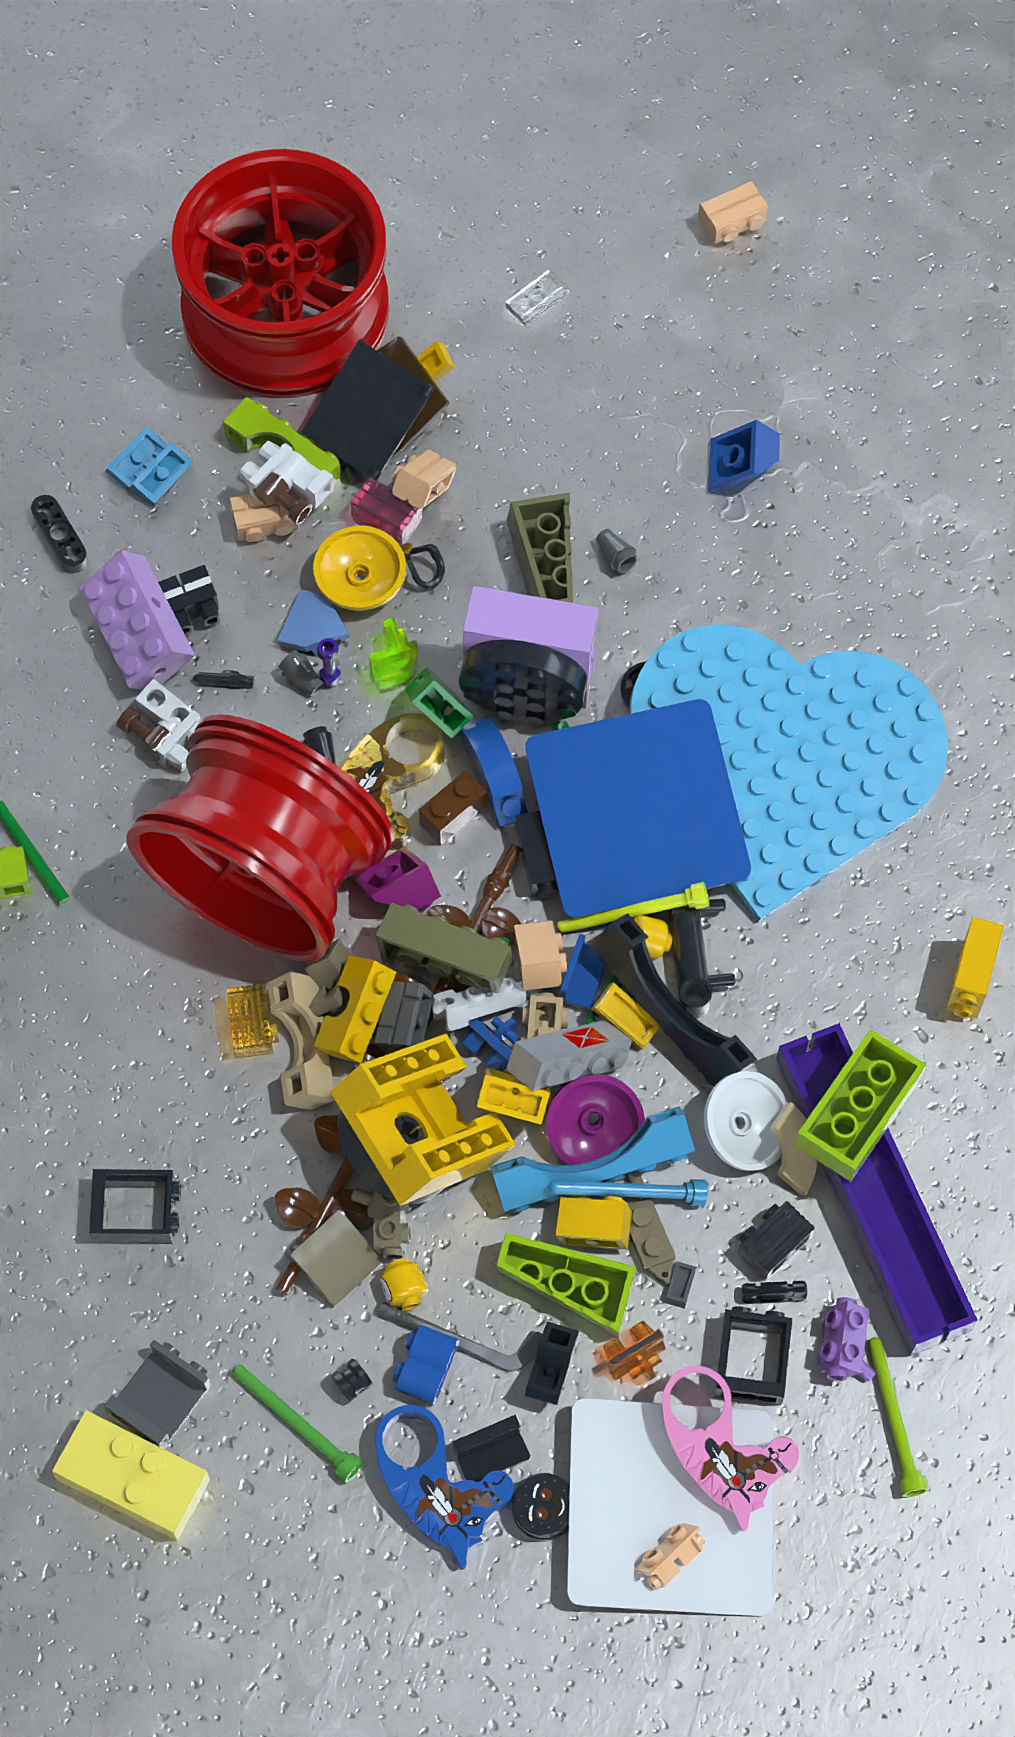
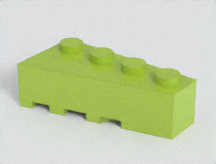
M505 1232L497 1262L498 1272L619 1338L636 1272L635 1266Z

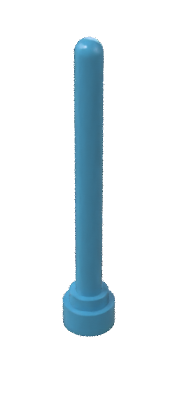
M690 1179L689 1182H684L683 1185L553 1181L549 1185V1190L553 1194L675 1198L688 1202L690 1206H705L708 1194L707 1183L702 1179Z

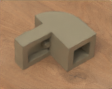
M339 939L333 941L328 946L326 953L321 959L308 962L304 968L319 987L309 1006L316 1017L328 1011L330 1013L338 1011L350 999L349 991L337 985L348 956L351 955Z

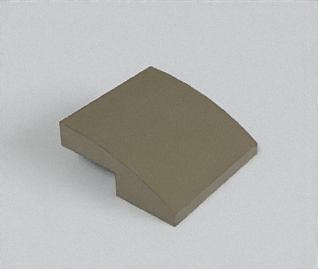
M340 1210L334 1213L289 1256L333 1308L383 1262L371 1245Z

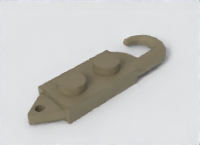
M637 1170L625 1173L631 1184H644ZM624 1197L623 1201H626L632 1210L629 1236L644 1273L649 1271L668 1286L672 1262L676 1261V1256L652 1198ZM662 1274H667L668 1277L664 1278Z

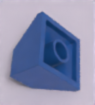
M756 419L711 438L708 492L715 493L755 477L778 462L780 434Z

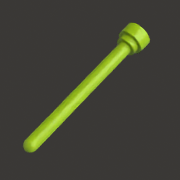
M873 1337L869 1340L868 1345L903 1474L900 1475L901 1481L899 1482L901 1494L904 1498L922 1495L929 1491L926 1477L921 1475L920 1470H916L883 1345L878 1337Z

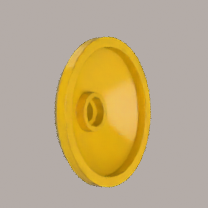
M350 526L334 532L322 542L315 554L313 573L318 589L330 602L344 609L364 611L384 605L399 592L406 576V561L400 545L386 532L370 526ZM360 575L365 577L364 580H356L355 578Z

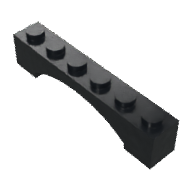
M627 913L610 923L589 947L597 954L599 960L618 978L621 985L628 989L640 1003L641 1007L658 1023L662 1031L681 1049L684 1056L705 1076L706 1081L715 1087L724 1077L746 1071L757 1058L737 1035L730 1038L712 1030L697 1020L676 1000L660 978L651 960L646 945V940L649 938L648 935Z

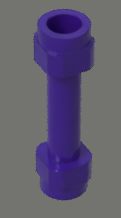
M324 638L317 646V655L323 661V668L319 671V678L324 682L325 687L334 688L341 680V671L335 665V659L339 656V647L333 639Z

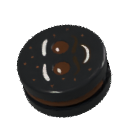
M537 1473L524 1479L515 1490L512 1501V1515L518 1529L527 1537L537 1541H551L564 1535L568 1531L569 1484L561 1477L551 1473Z

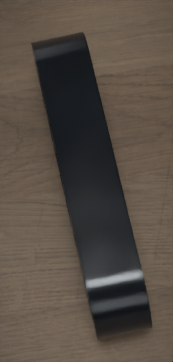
M50 495L36 497L31 504L33 519L60 565L69 573L83 571L88 564L86 549L59 503ZM42 507L50 509L53 520L49 521L43 511L41 512ZM57 528H64L68 531L67 536L61 540L52 538L51 533ZM70 546L73 554L78 556L79 560L74 562L72 559H69L66 548Z

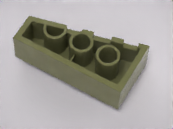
M391 902L375 935L381 959L384 963L392 965L396 959L404 962L406 969L418 971L420 966L425 967L435 977L445 979L449 978L450 975H454L461 984L498 993L513 961L511 947L502 939L483 937L470 927L461 926L459 928L449 924L446 919L438 915H432L431 917L424 915L408 904L400 906Z

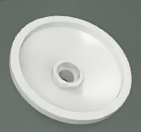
M743 1071L724 1077L712 1089L705 1105V1131L715 1153L728 1165L744 1171H754L771 1166L782 1156L778 1139L770 1130V1127L788 1103L784 1093L777 1084L760 1073ZM735 1118L737 1119L739 1124L738 1128L735 1125Z

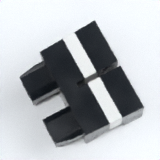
M205 564L180 573V583L176 575L158 582L184 635H188L193 631L190 622L192 619L201 617L204 626L208 627L220 622L217 594Z

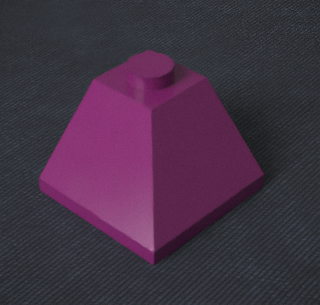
M406 847L388 855L382 862L369 867L364 873L350 876L352 882L370 898L388 905L391 902L400 906L408 904L417 910H424L430 907L433 901L441 897L428 865Z

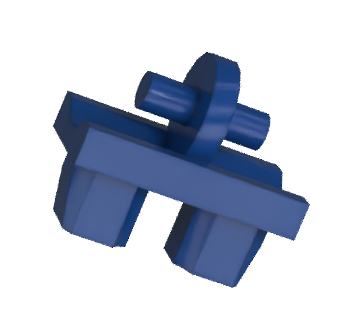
M496 1016L491 1021V1024L497 1029L495 1033L482 1020L472 1019L468 1023L472 1028L468 1031L462 1043L476 1055L489 1043L495 1050L484 1061L485 1065L499 1071L506 1070L513 1049L504 1040L508 1039L513 1045L516 1041L520 1040V1037L513 1032L518 1023L513 1018L503 1022Z

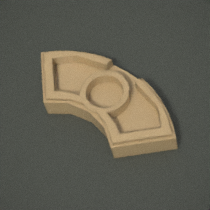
M789 1102L784 1106L770 1127V1130L777 1137L782 1152V1164L777 1175L802 1196L806 1195L811 1188L816 1173L817 1160L795 1146L797 1134L806 1122V1118L792 1102Z

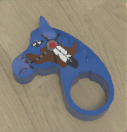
M403 1405L397 1407L383 1417L376 1431L377 1461L383 1481L393 1500L405 1516L430 1540L452 1551L459 1566L464 1570L467 1566L468 1551L483 1544L481 1537L483 1536L486 1523L512 1501L514 1495L513 1481L506 1472L496 1470L488 1473L481 1482L473 1480L450 1482L447 1474L444 1432L437 1417L421 1406ZM403 1418H420L429 1423L437 1435V1446L433 1455L425 1463L421 1464V1468L418 1469L417 1466L407 1467V1470H405L403 1466L393 1462L384 1450V1438L388 1429L396 1421Z

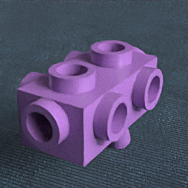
M839 1297L837 1298L836 1305L828 1307V1312L822 1322L824 1340L817 1356L820 1365L819 1371L826 1373V1377L834 1381H845L847 1377L859 1374L868 1382L876 1374L863 1360L870 1309L858 1305L857 1301L852 1298Z

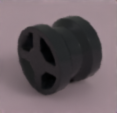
M353 1358L347 1362L345 1369L331 1374V1378L350 1402L357 1398L358 1392L362 1389H369L373 1386L367 1373Z

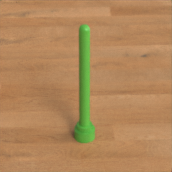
M236 1365L233 1368L232 1373L235 1378L333 1462L332 1467L336 1469L335 1474L345 1483L349 1482L359 1472L364 1461L356 1454L340 1451L244 1366Z

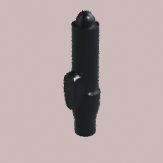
M223 670L222 673L199 672L193 676L195 682L203 685L244 687L254 686L255 681L254 676H246L234 670Z

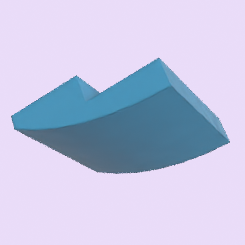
M145 426L113 460L105 472L138 497L155 505L194 461L172 442L169 444L165 443Z

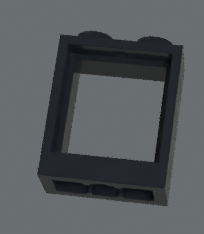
M93 1169L89 1235L92 1243L173 1244V1233H179L180 1216L179 1213H174L175 1201H180L181 1181H176L173 1170ZM109 1187L165 1188L163 1229H107Z
M734 1306L731 1310L725 1309L717 1373L727 1383L731 1399L782 1405L785 1396L793 1318L785 1317V1314L779 1311H766L765 1314L752 1313L750 1308ZM731 1327L780 1334L775 1382L726 1376ZM716 1381L714 1396L724 1398L723 1391Z

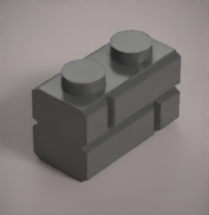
M393 981L382 1008L380 1020L377 1022L373 1032L374 1044L390 1054L423 1042L434 993L421 983Z

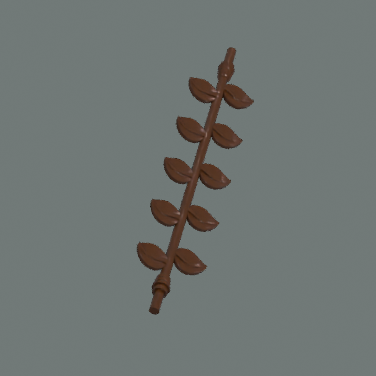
M511 844L499 867L495 868L492 874L488 875L487 883H485L483 889V898L471 920L464 911L450 905L432 906L427 910V916L438 915L446 919L451 925L459 928L467 926L474 929L477 933H479L482 927L484 937L489 939L491 937H506L509 939L510 945L514 944V925H519L521 922L509 910L501 907L492 908V906L510 886L511 876L509 874L522 851L521 847ZM415 974L395 975L393 980L404 983H421L434 995L451 989L458 993L472 987L459 983L454 975H450L449 978L445 979L440 978L434 990L428 980ZM432 1005L427 1022L426 1031L434 1018L432 1012ZM368 1044L362 1062H354L355 1068L362 1063L388 1055V1053L381 1050L375 1044ZM451 1077L443 1079L441 1083L449 1080ZM338 1115L318 1117L314 1121V1129L320 1147L329 1154H344L340 1147ZM347 1156L344 1158L321 1204L316 1195L303 1188H284L275 1194L276 1206L285 1224L295 1228L309 1225L306 1232H303L296 1240V1243L290 1248L291 1253L327 1221L332 1211L334 1214L340 1210L357 1230L374 1224V1218L368 1217V1206L351 1199L354 1190H343L354 1170ZM288 1257L290 1262L276 1287L277 1291L288 1295L301 1270L290 1257Z

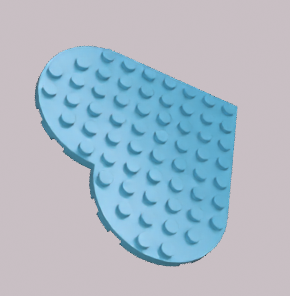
M733 625L700 626L670 638L650 656L638 675L630 699V714L695 699H703L710 704L751 863L749 877L743 881L730 884L758 922L917 814L936 792L946 767L948 739L945 722L929 690L903 666L890 659L868 652H831L812 658L799 665L793 656L782 646L767 636L751 629Z

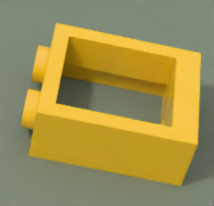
M972 917L963 941L946 1010L953 1011V1014L958 1017L977 1018L987 995L1004 928L1003 924L977 917Z
M485 1067L477 1096V1107L541 1125L550 1095V1088L546 1087L533 1091L512 1074Z

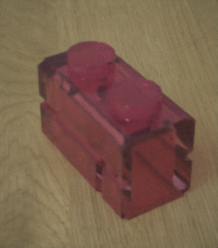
M371 477L368 478L361 491L357 493L350 504L351 516L356 524L380 529L393 537L401 545L405 544L412 531L416 529L422 520V509L409 504L408 500L404 501L394 496L391 488Z

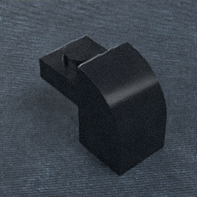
M546 1322L524 1396L558 1405L570 1371L579 1330Z

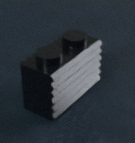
M785 1201L780 1207L777 1204L771 1206L762 1216L765 1221L757 1229L753 1226L749 1227L739 1238L741 1244L739 1245L738 1253L765 1280H768L789 1258L812 1238L815 1227L789 1201Z

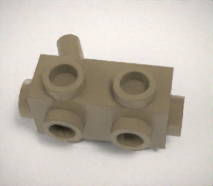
M356 1187L351 1199L367 1205L368 1217L374 1218V1249L379 1255H383L385 1259L403 1258V1254H406V1244L411 1243L410 1223H406V1211H411L412 1204L406 1203L400 1206L398 1201L386 1197L375 1189L374 1193H370Z

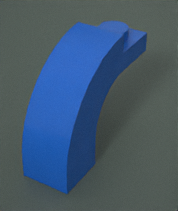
M488 716L467 723L460 730L461 738L467 756L473 760L482 777L496 822L499 826L514 822L515 815L528 813V809L522 793L523 786L510 751L499 729Z

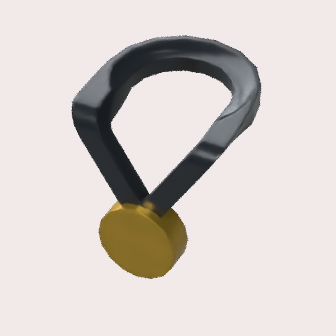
M411 543L400 545L415 583L422 588L432 589L438 586L445 574L444 561L438 547L434 544L413 548ZM429 552L437 566L435 577L431 581L424 582L419 577L411 555Z

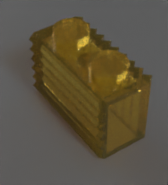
M265 984L227 988V1002L235 1059L274 1054L273 1043H279L277 1023L270 1024L269 1013H271L269 994H266Z

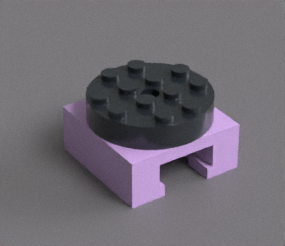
M473 586L463 629V662L458 681L464 697L482 708L494 712V715L502 720L514 718L539 726L543 725L544 722L574 717L582 708H586L595 665L596 648L593 647L598 625L599 607Z

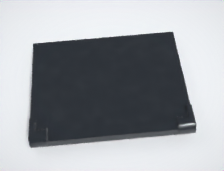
M359 339L303 428L302 433L369 477L370 480L377 482L435 388Z

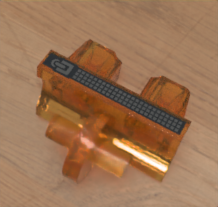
M641 1321L629 1330L630 1336L635 1342L633 1345L625 1348L619 1338H613L603 1345L604 1354L608 1361L609 1373L614 1381L629 1373L633 1380L642 1374L648 1381L656 1378L653 1367L662 1362L658 1354L666 1349L663 1343L665 1337L660 1329L654 1331L645 1321Z

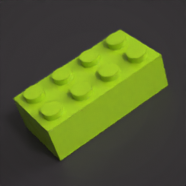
M870 1029L798 1132L795 1146L851 1182L922 1079L927 1064Z

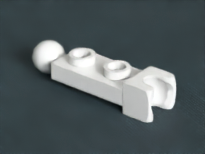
M511 977L504 978L498 993L475 987H469L467 990L458 993L451 989L433 996V1017L435 1020L446 1018L445 1030L453 1031L468 1026V1020L526 1003V996H537L539 993H543L544 988L523 990L522 981L517 983Z

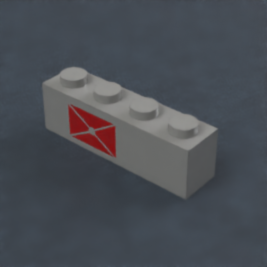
M606 1020L515 1042L506 1070L531 1090L535 1091L573 1081L583 1075L600 1074L623 1068L628 1059V1051L632 1039Z

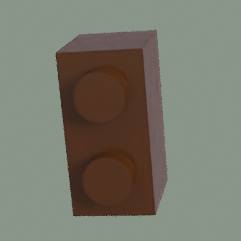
M467 770L463 771L419 808V825L441 846L487 807V790Z

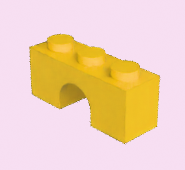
M349 955L337 984L349 991L350 999L348 1006L337 1017L325 1016L314 1047L336 1058L361 1063L396 972L375 960Z

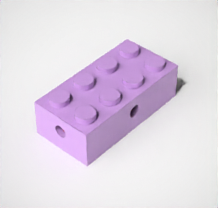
M121 550L79 587L129 688L143 690L153 679L162 684L195 656L144 555Z

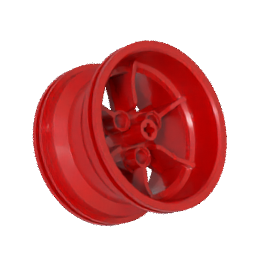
M268 149L235 157L208 172L193 186L182 201L176 214L172 231V253L175 271L182 287L180 298L184 331L193 352L212 374L228 385L250 394L270 398H297L325 391L334 381L359 339L377 350L385 334L389 316L388 285L383 271L387 252L386 228L381 209L368 187L354 173L341 164L318 154L293 149ZM292 233L314 236L320 239L314 241L307 238L298 240L295 243ZM265 236L263 246L257 243L248 244L244 248L238 246L251 239ZM352 259L357 263L359 277L356 287L343 286L323 278ZM211 272L242 284V286L225 297L213 300L206 287L207 274ZM306 305L322 313L303 319V306ZM268 309L271 322L251 318Z
M224 714L206 716L198 723L195 731L188 739L187 747L189 754L186 758V767L191 777L181 793L160 802L154 810L140 813L126 835L129 851L139 866L157 885L195 915L269 954L300 962L317 961L324 956L328 946L331 945L335 938L333 921L337 915L338 896L336 891L346 876L360 875L369 867L382 862L394 842L395 835L392 824L380 805L359 783L330 760L305 744L278 730L242 717Z

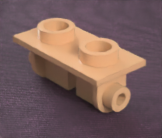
M682 1523L671 1528L666 1535L667 1538L658 1547L649 1550L643 1556V1562L635 1568V1571L651 1576L647 1581L655 1590H658L660 1587L665 1588L681 1572L674 1560L677 1558L682 1566H687L703 1550L702 1545L705 1543V1540L697 1533L700 1527Z

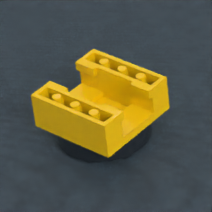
M447 1034L362 1063L330 1091L340 1107L338 1133L342 1151L357 1171L358 1177L362 1182L369 1184L386 1197L398 1201L400 1206L406 1203H423L433 1199L447 1186L486 1171L516 1146L496 1112L474 1119L468 1125L441 1083L443 1079L457 1075L467 1067Z

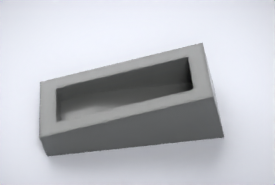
M676 1261L665 1303L685 1309L696 1266Z

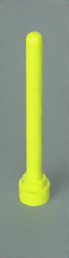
M704 882L691 884V888L685 889V893L579 918L560 920L556 928L559 932L565 933L610 923L627 913L631 917H636L686 905L689 908L695 907L696 910L707 908L710 906L708 893Z

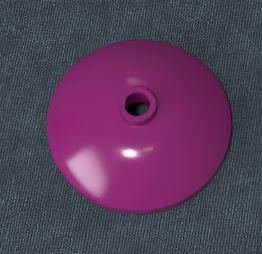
M588 1074L569 1081L555 1094L546 1114V1132L551 1147L558 1157L566 1164L574 1165L600 1158L623 1145L641 1127L645 1121V1116L637 1095L623 1081L605 1074ZM595 1113L598 1115V1120L595 1123L587 1122V1117L590 1114Z

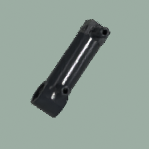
M723 898L709 899L710 906L698 910L695 907L689 908L688 905L669 909V923L679 996L678 1002L696 1019L707 1014L710 1008L711 988L734 986L736 984L735 974L733 973L708 975L701 913L725 911L726 902ZM698 994L703 1000L696 1003L690 1001L687 996Z

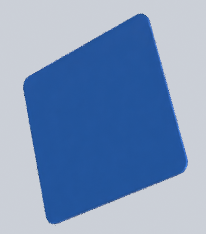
M695 699L533 735L526 741V756L563 910L568 916L579 918L685 893V889L691 888V884L704 882L706 889L743 881L749 877L751 863L712 709L707 701Z

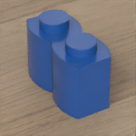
M421 1324L417 1331L411 1330L405 1345V1349L409 1350L408 1357L405 1363L399 1361L392 1381L397 1382L395 1389L435 1405L460 1341L457 1338Z

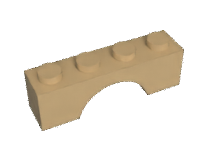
M288 972L267 983L271 1013L278 1017L288 1029L295 1051L291 1068L280 1074L284 1104L314 1110L335 1100L330 1093L334 1086L329 1054L314 1047L324 1019L323 1014L316 1017L309 1006L319 987L310 976Z

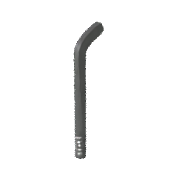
M382 1302L378 1310V1314L416 1331L421 1324L457 1338L460 1341L457 1349L509 1372L520 1370L537 1355L542 1333L537 1331L522 1349L509 1356L411 1313L402 1311V1309L391 1306L386 1302Z

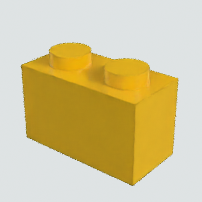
M571 1195V1198L561 1197L555 1236L563 1246L628 1250L632 1210L626 1201L616 1196H605L603 1200L591 1199L587 1195Z

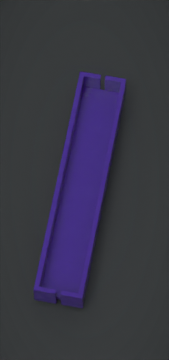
M840 1023L812 1033L809 1044L811 1051L806 1052L809 1043L807 1036L779 1046L776 1060L798 1109L806 1120L853 1054ZM887 1128L851 1182L825 1166L910 1354L913 1355L938 1345L942 1337L946 1342L973 1331L978 1319L889 1128Z

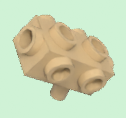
M539 993L537 996H530V1006H523L522 1025L528 1026L527 1037L521 1036V1040L561 1031V1028L567 1029L569 1009H562V997H557L552 993ZM542 1017H548L551 1020V1022L548 1025V1021H542V1023H540L539 1020Z

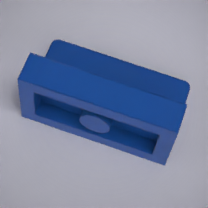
M579 933L560 989V997L563 998V1005L588 1012L594 1003L606 965L599 960L597 954L589 947L590 945L585 944L586 935Z

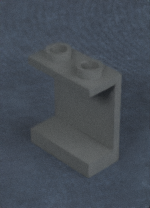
M153 1340L150 1344L152 1353L118 1398L112 1394L104 1407L107 1414L138 1436L164 1449L211 1385L209 1378L206 1376L208 1371L195 1361H191L188 1364L179 1357L181 1353L168 1342H164L161 1345Z

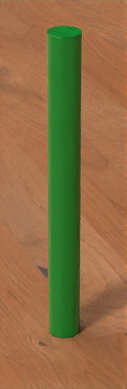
M0 801V820L18 846H23L27 859L59 905L66 904L70 900V896L5 803Z

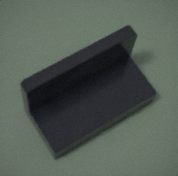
M512 1415L452 1441L453 1452L466 1480L480 1482L492 1471H506L530 1460V1453L520 1433L521 1426L516 1415Z

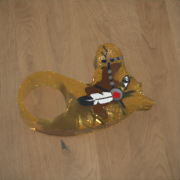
M405 713L396 716L373 729L357 745L342 768L344 772L351 776L375 799L389 818L395 835L394 842L389 850H399L406 847L412 837L406 816L394 810L390 796L432 778L439 772L445 760V746L440 728L429 717L420 713ZM408 732L425 733L436 742V747L429 758L421 763L412 765L400 763L392 757L389 758L390 748L399 736Z

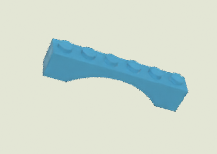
M678 1106L648 1116L641 1127L623 1145L595 1160L574 1165H552L520 1156L492 1165L490 1169L504 1212L508 1210L520 1212L529 1208L530 1203L540 1200L551 1202L559 1199L562 1196L561 1194H553L549 1190V1185L553 1181L600 1182L606 1180V1182H614L624 1178L625 1173L634 1170L638 1172L652 1170L657 1166L656 1163L666 1160L670 1162L681 1161L687 1158L688 1153L694 1152L695 1149L685 1115Z

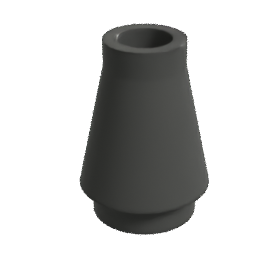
M604 529L598 534L596 541L613 570L625 573L635 566L638 556L634 547L615 535L610 529Z
M297 650L288 654L278 666L282 671V676L305 690L310 696L316 694L324 685V682L319 678L305 654H300Z

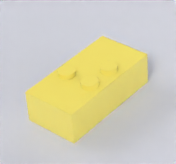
M87 1410L84 1412L52 1470L56 1480L178 1541L210 1481L206 1470Z

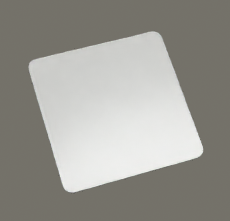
M579 1399L574 1403L571 1410L567 1566L568 1598L572 1603L579 1606L743 1616L766 1615L773 1605V1483L769 1486L767 1496L763 1501L765 1506L750 1513L748 1529L743 1531L734 1512L725 1509L710 1498L683 1467L667 1436L661 1403ZM670 1404L671 1411L676 1419L688 1426L689 1430L692 1431L693 1429L701 1428L706 1430V1426L716 1421L723 1408ZM732 1408L733 1443L737 1446L754 1444L765 1447L773 1439V1421L770 1415L761 1410ZM682 1523L699 1526L700 1530L697 1533L705 1540V1543L702 1545L703 1550L687 1566H682L676 1558L674 1562L681 1572L665 1588L660 1587L658 1590H655L647 1581L651 1576L635 1571V1568L643 1562V1556L649 1550L658 1547L667 1538L666 1535L671 1528Z

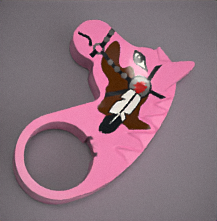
M685 1367L668 1380L663 1391V1420L667 1436L675 1454L690 1476L710 1498L725 1509L734 1512L741 1529L746 1531L748 1529L750 1513L765 1506L763 1501L767 1496L769 1486L796 1466L799 1450L792 1439L783 1436L772 1439L765 1447L754 1444L735 1445L732 1432L731 1393L727 1383L721 1375L708 1367ZM687 1374H706L715 1379L723 1391V1410L716 1421L706 1426V1430H703V1428L693 1429V1431L689 1430V1427L678 1421L671 1411L669 1402L671 1389L681 1377Z

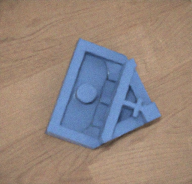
M300 590L277 642L282 648L306 652L312 650L315 656H318L317 646L322 639L331 638L334 641L338 639L344 641L350 638L339 616V612L332 602L326 599L323 594Z

